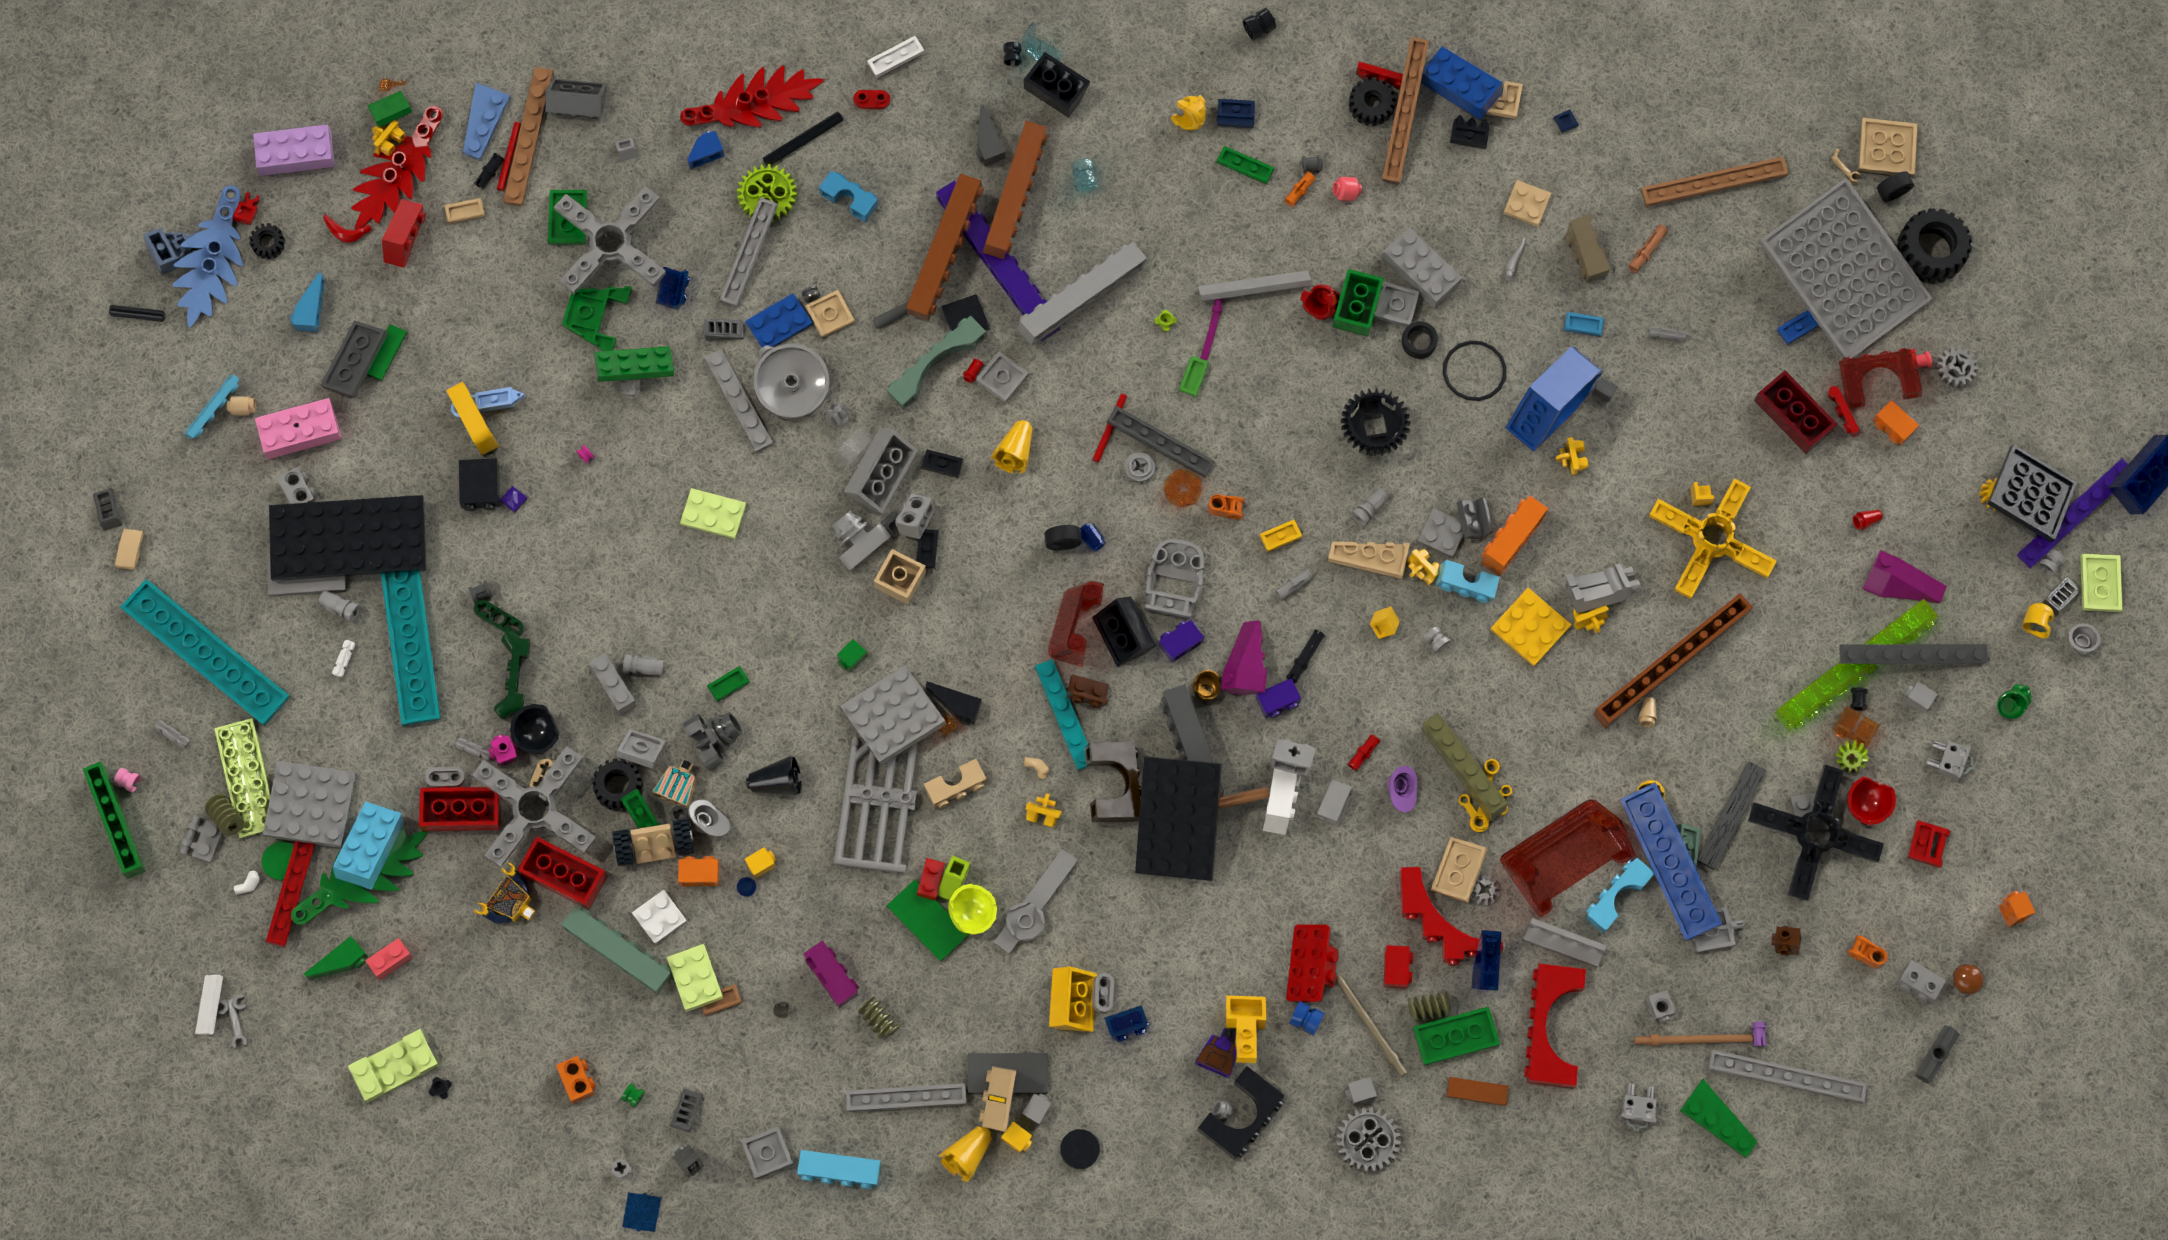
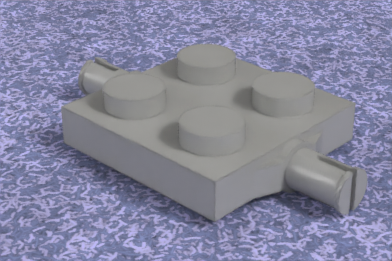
M1727 907L1717 908L1716 911L1722 925L1691 939L1694 942L1696 953L1735 946L1734 929L1745 928L1744 920L1732 922L1728 916ZM1682 931L1678 932L1679 940L1685 939Z

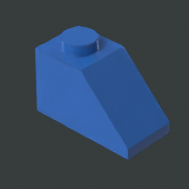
M716 131L705 132L697 138L687 159L690 169L724 157V150Z

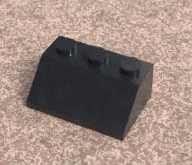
M1046 52L1043 53L1024 78V89L1068 118L1080 104L1090 84L1088 79Z
M1131 596L1116 598L1092 617L1117 667L1145 655L1156 647Z

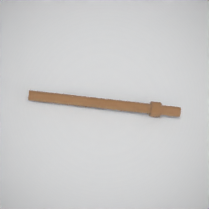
M1650 1034L1649 1036L1634 1037L1635 1045L1650 1044V1046H1659V1044L1753 1042L1752 1034L1659 1036L1658 1034Z

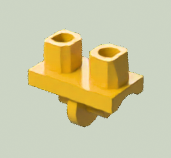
M395 120L388 127L383 125L372 128L374 133L372 139L375 141L374 146L376 148L374 152L378 155L382 152L390 156L395 149V145L390 143V141L394 139L401 143L405 138V132L399 128L398 122Z
M1573 437L1567 438L1565 443L1567 453L1565 448L1559 449L1560 455L1555 457L1556 462H1562L1563 467H1568L1567 461H1569L1571 475H1577L1578 471L1588 468L1587 457L1577 458L1576 454L1585 451L1584 441H1574Z
M1415 549L1406 560L1409 564L1408 567L1412 570L1409 576L1412 579L1418 576L1428 585H1431L1439 575L1440 565L1438 562L1430 564L1427 561L1430 556L1425 549L1420 551Z
M1607 605L1591 609L1587 613L1585 611L1576 613L1574 609L1573 617L1576 631L1585 627L1587 631L1593 629L1595 633H1599L1600 626L1604 625V620L1608 618L1607 612L1609 609Z
M1046 793L1045 798L1037 796L1036 802L1043 805L1028 802L1025 808L1027 809L1026 820L1037 822L1038 815L1041 813L1046 815L1044 825L1049 827L1055 826L1062 811L1047 807V805L1055 807L1056 801L1049 800L1050 794Z

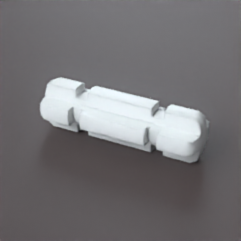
M350 640L344 641L343 650L340 651L336 661L337 666H334L332 671L333 675L343 677L345 673L344 668L347 667L352 655L351 650L353 651L355 647L354 642Z

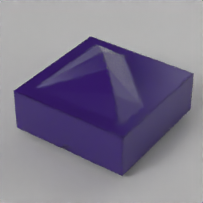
M512 486L500 501L516 513L525 503L527 497Z

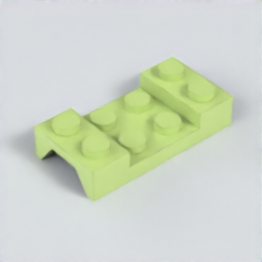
M421 1029L403 1037V1040L368 1058L364 1057L348 1065L366 1103L439 1066Z

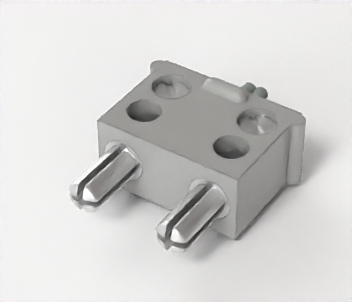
M1937 741L1933 742L1932 747L1944 751L1941 762L1928 758L1926 764L1938 768V773L1951 777L1957 782L1962 775H1967L1970 770H1974L1975 765H1973V759L1969 755L1970 746L1965 747L1948 741L1947 745ZM1969 758L1971 767L1968 768L1966 772H1963L1967 759Z
M1629 1083L1627 1094L1623 1097L1622 1112L1619 1120L1626 1122L1628 1126L1633 1127L1634 1131L1639 1132L1640 1129L1647 1128L1648 1125L1653 1126L1657 1121L1655 1118L1657 1099H1653L1654 1087H1647V1096L1639 1097L1634 1096L1635 1085ZM1631 1123L1642 1124L1644 1126H1639L1636 1129V1126Z

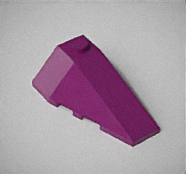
M1880 550L1874 559L1862 589L1879 597L1940 603L1947 586L1902 559Z
M1259 620L1243 623L1224 668L1221 690L1232 695L1242 696L1265 693L1267 669L1264 668L1263 664L1265 653L1262 652L1261 648L1263 637Z

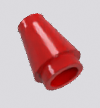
M1880 510L1857 512L1853 516V524L1856 529L1865 530L1881 521L1883 516Z

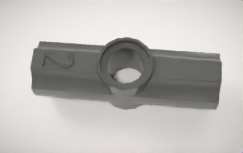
M1947 1025L1943 1027L1915 1074L1919 1080L1928 1084L1932 1082L1960 1035L1957 1030ZM1934 1050L1941 1053V1059H1937L1934 1056Z

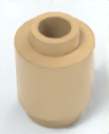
M250 396L231 397L230 401H227V411L231 412L232 416L251 415V413L256 412L255 398H250Z

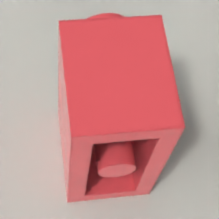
M398 938L365 961L376 977L381 980L413 957Z

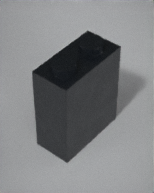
M497 458L459 460V504L465 511H475L476 508L494 510L495 507H500V478Z

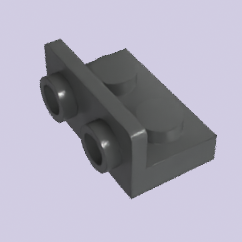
M1485 497L1475 501L1460 500L1456 503L1464 538L1481 539L1493 533Z

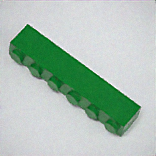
M100 761L83 768L122 874L129 879L146 872L106 766Z

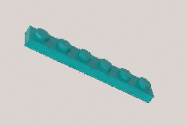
M1053 659L1035 665L1077 771L1090 767L1086 766L1085 746L1088 743L1070 699L1066 698L1067 692Z

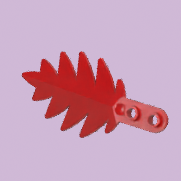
M782 65L771 76L764 88V67H761L750 81L746 91H744V74H740L728 90L724 101L723 92L719 91L713 105L686 108L680 113V121L687 126L719 121L728 127H733L734 123L732 121L743 125L760 128L762 124L754 116L756 115L781 122L783 118L774 108L789 112H799L800 108L791 99H813V95L809 91L823 83L824 79H804V70L801 69L784 84V66Z
M428 107L420 123L417 125L413 136H405L401 142L404 144L396 145L390 156L382 152L380 155L373 153L374 157L392 161L379 163L360 170L362 174L380 178L367 181L353 188L355 192L371 195L351 207L352 210L361 212L357 219L355 230L364 227L371 219L379 224L384 213L385 203L395 213L400 200L399 188L408 199L411 200L413 198L411 171L421 182L425 181V159L423 154L428 158L432 156L428 144L443 118V111L440 107Z

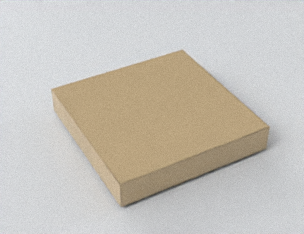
M839 290L805 305L821 338L855 323Z

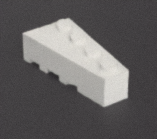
M1274 769L1263 831L1286 835L1289 820L1294 818L1295 809H1292V803L1296 804L1298 792H1295V786L1299 787L1301 775Z

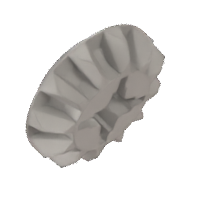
M1145 453L1130 455L1125 462L1126 475L1132 481L1135 480L1139 483L1145 480L1148 481L1155 471L1153 459ZM1136 462L1139 463L1140 466L1145 465L1143 467V473L1140 472V470H1135L1137 467Z
M1490 875L1478 876L1471 899L1481 906L1495 903L1500 895V887L1497 880ZM1491 885L1488 890L1489 895L1486 893L1478 895L1482 889L1480 886L1486 887Z

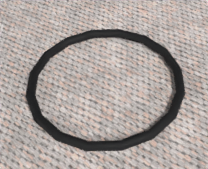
M1469 340L1457 344L1448 352L1443 362V376L1447 386L1455 395L1466 400L1481 401L1491 398L1501 390L1506 380L1507 367L1503 356L1494 346L1483 341ZM1469 344L1483 345L1491 349L1499 357L1503 367V376L1499 386L1493 392L1481 397H1470L1458 392L1450 384L1447 376V362L1451 354L1458 348Z

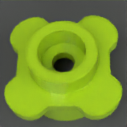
M1163 310L1159 317L1155 318L1154 322L1156 325H1160L1163 331H1169L1170 327L1177 323V318L1173 317L1168 310Z

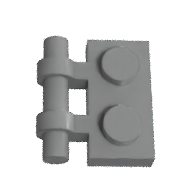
M193 816L192 821L187 826L188 831L185 839H182L180 843L182 846L179 853L187 855L189 848L194 849L193 858L212 863L223 834L214 822L206 820L202 827L199 826L201 818ZM195 833H201L197 843L192 842Z

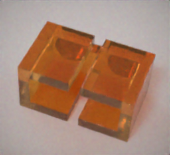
M1845 706L1832 730L1840 738L1848 737L1852 740V744L1853 740H1856L1857 746L1863 743L1864 748H1867L1880 724L1864 717L1855 733L1852 732L1861 714Z

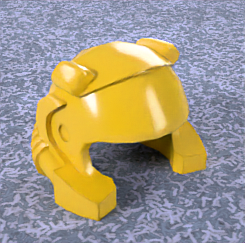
M1201 95L1198 97L1186 96L1182 98V100L1177 101V107L1183 110L1184 115L1179 116L1175 113L1170 119L1176 126L1179 125L1185 130L1201 129L1206 117L1205 99Z

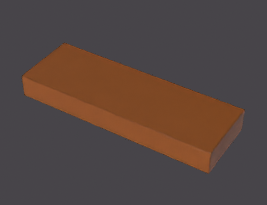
M1449 1077L1446 1097L1506 1106L1508 1086Z

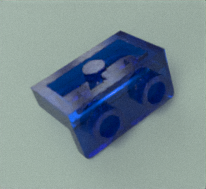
M1142 1005L1104 1018L1111 1040H1117V1042L1127 1040L1128 1035L1134 1033L1136 1036L1147 1033L1146 1029L1150 1027Z

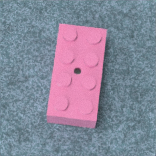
M329 398L255 418L263 452L267 459L341 440L334 408Z

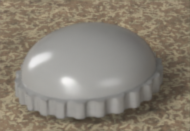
M2087 623L2074 625L2067 635L2070 647L2080 654L2093 653L2101 642L2098 630Z

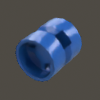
M1299 1001L1289 1024L1298 1029L1303 1027L1304 1032L1314 1036L1325 1013L1316 1008L1311 1010L1310 1005Z

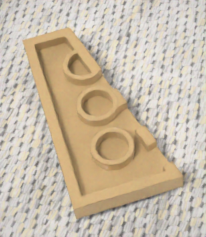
M1332 542L1327 562L1402 579L1410 543L1394 544L1386 542V544H1375V542H1367V544H1357V542Z

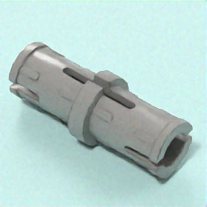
M1305 569L1296 577L1289 578L1288 582L1275 590L1281 600H1284L1294 591L1298 592L1301 586L1313 579V576L1308 569Z

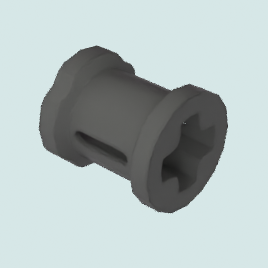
M1321 155L1311 158L1302 157L1303 173L1309 170L1322 171Z
M487 581L474 588L468 587L474 603L487 596L493 597Z

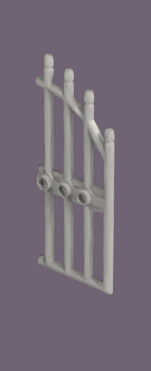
M853 737L834 864L906 873V865L901 864L908 810H914L917 791H911L918 742L909 747L904 789L902 790L892 788L896 756L888 761L884 787L873 786L876 758L871 751L869 753L865 785L853 784L856 762L870 750L866 744L858 749L859 738ZM850 803L862 804L854 859L843 858ZM870 805L881 807L874 861L862 860ZM889 808L901 809L893 863L881 862Z

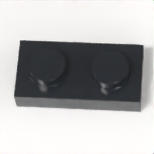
M927 449L922 469L959 478L963 458Z
M925 529L921 538L918 539L916 561L925 565L926 568L935 569L938 530Z

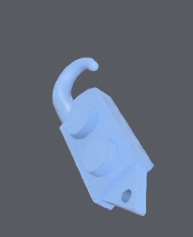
M512 387L478 392L471 395L480 412L511 408L525 397L524 393L513 390ZM452 403V405H451V412H452V414H453L454 416H456V417H460L459 414H458V412H457V410H456V408L454 407V405H453V403Z

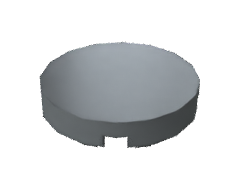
M1021 902L1009 910L1006 917V926L1010 935L1015 939L1025 942L1031 941L1039 937L1044 930V913L1037 905L1030 902Z

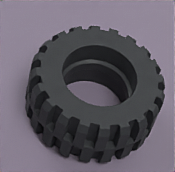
M1929 208L1927 212L1922 210L1917 215L1914 214L1902 229L1896 245L1914 273L1919 276V280L1924 281V279H1928V283H1934L1936 279L1940 283L1944 282L1946 278H1953L1963 268L1972 250V236L1968 235L1970 231L1968 226H1963L1964 221L1961 218L1957 219L1954 217L1956 214L1952 212L1950 214L1946 213L1945 209L1936 211L1935 208ZM1925 233L1941 236L1949 245L1950 255L1936 258L1926 254L1920 247L1918 237Z

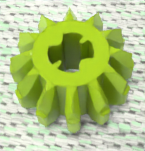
M1853 740L1851 745L1849 741H1845V746L1839 745L1840 751L1836 752L1838 757L1836 760L1837 764H1842V770L1848 767L1849 773L1852 772V768L1859 772V766L1865 768V762L1869 761L1867 756L1868 749H1863V743L1857 746L1856 740ZM1850 754H1855L1854 759H1850Z

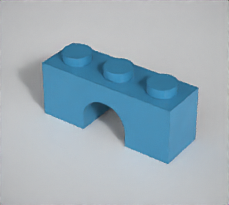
M831 171L819 187V194L834 204L842 196L853 198L854 201L850 205V213L865 223L878 207V199L873 193L865 192L857 183H851L846 180L845 176L841 173Z

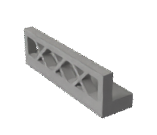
M1534 918L1530 920L1523 941L1596 968L1606 948L1604 944Z

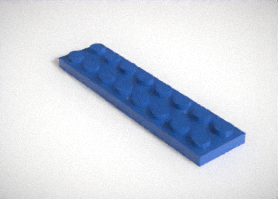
M1653 783L1620 799L1685 940L1688 941L1722 925L1657 784Z

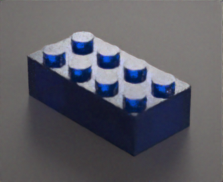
M2168 434L2154 435L2108 487L2129 514H2144L2168 487Z

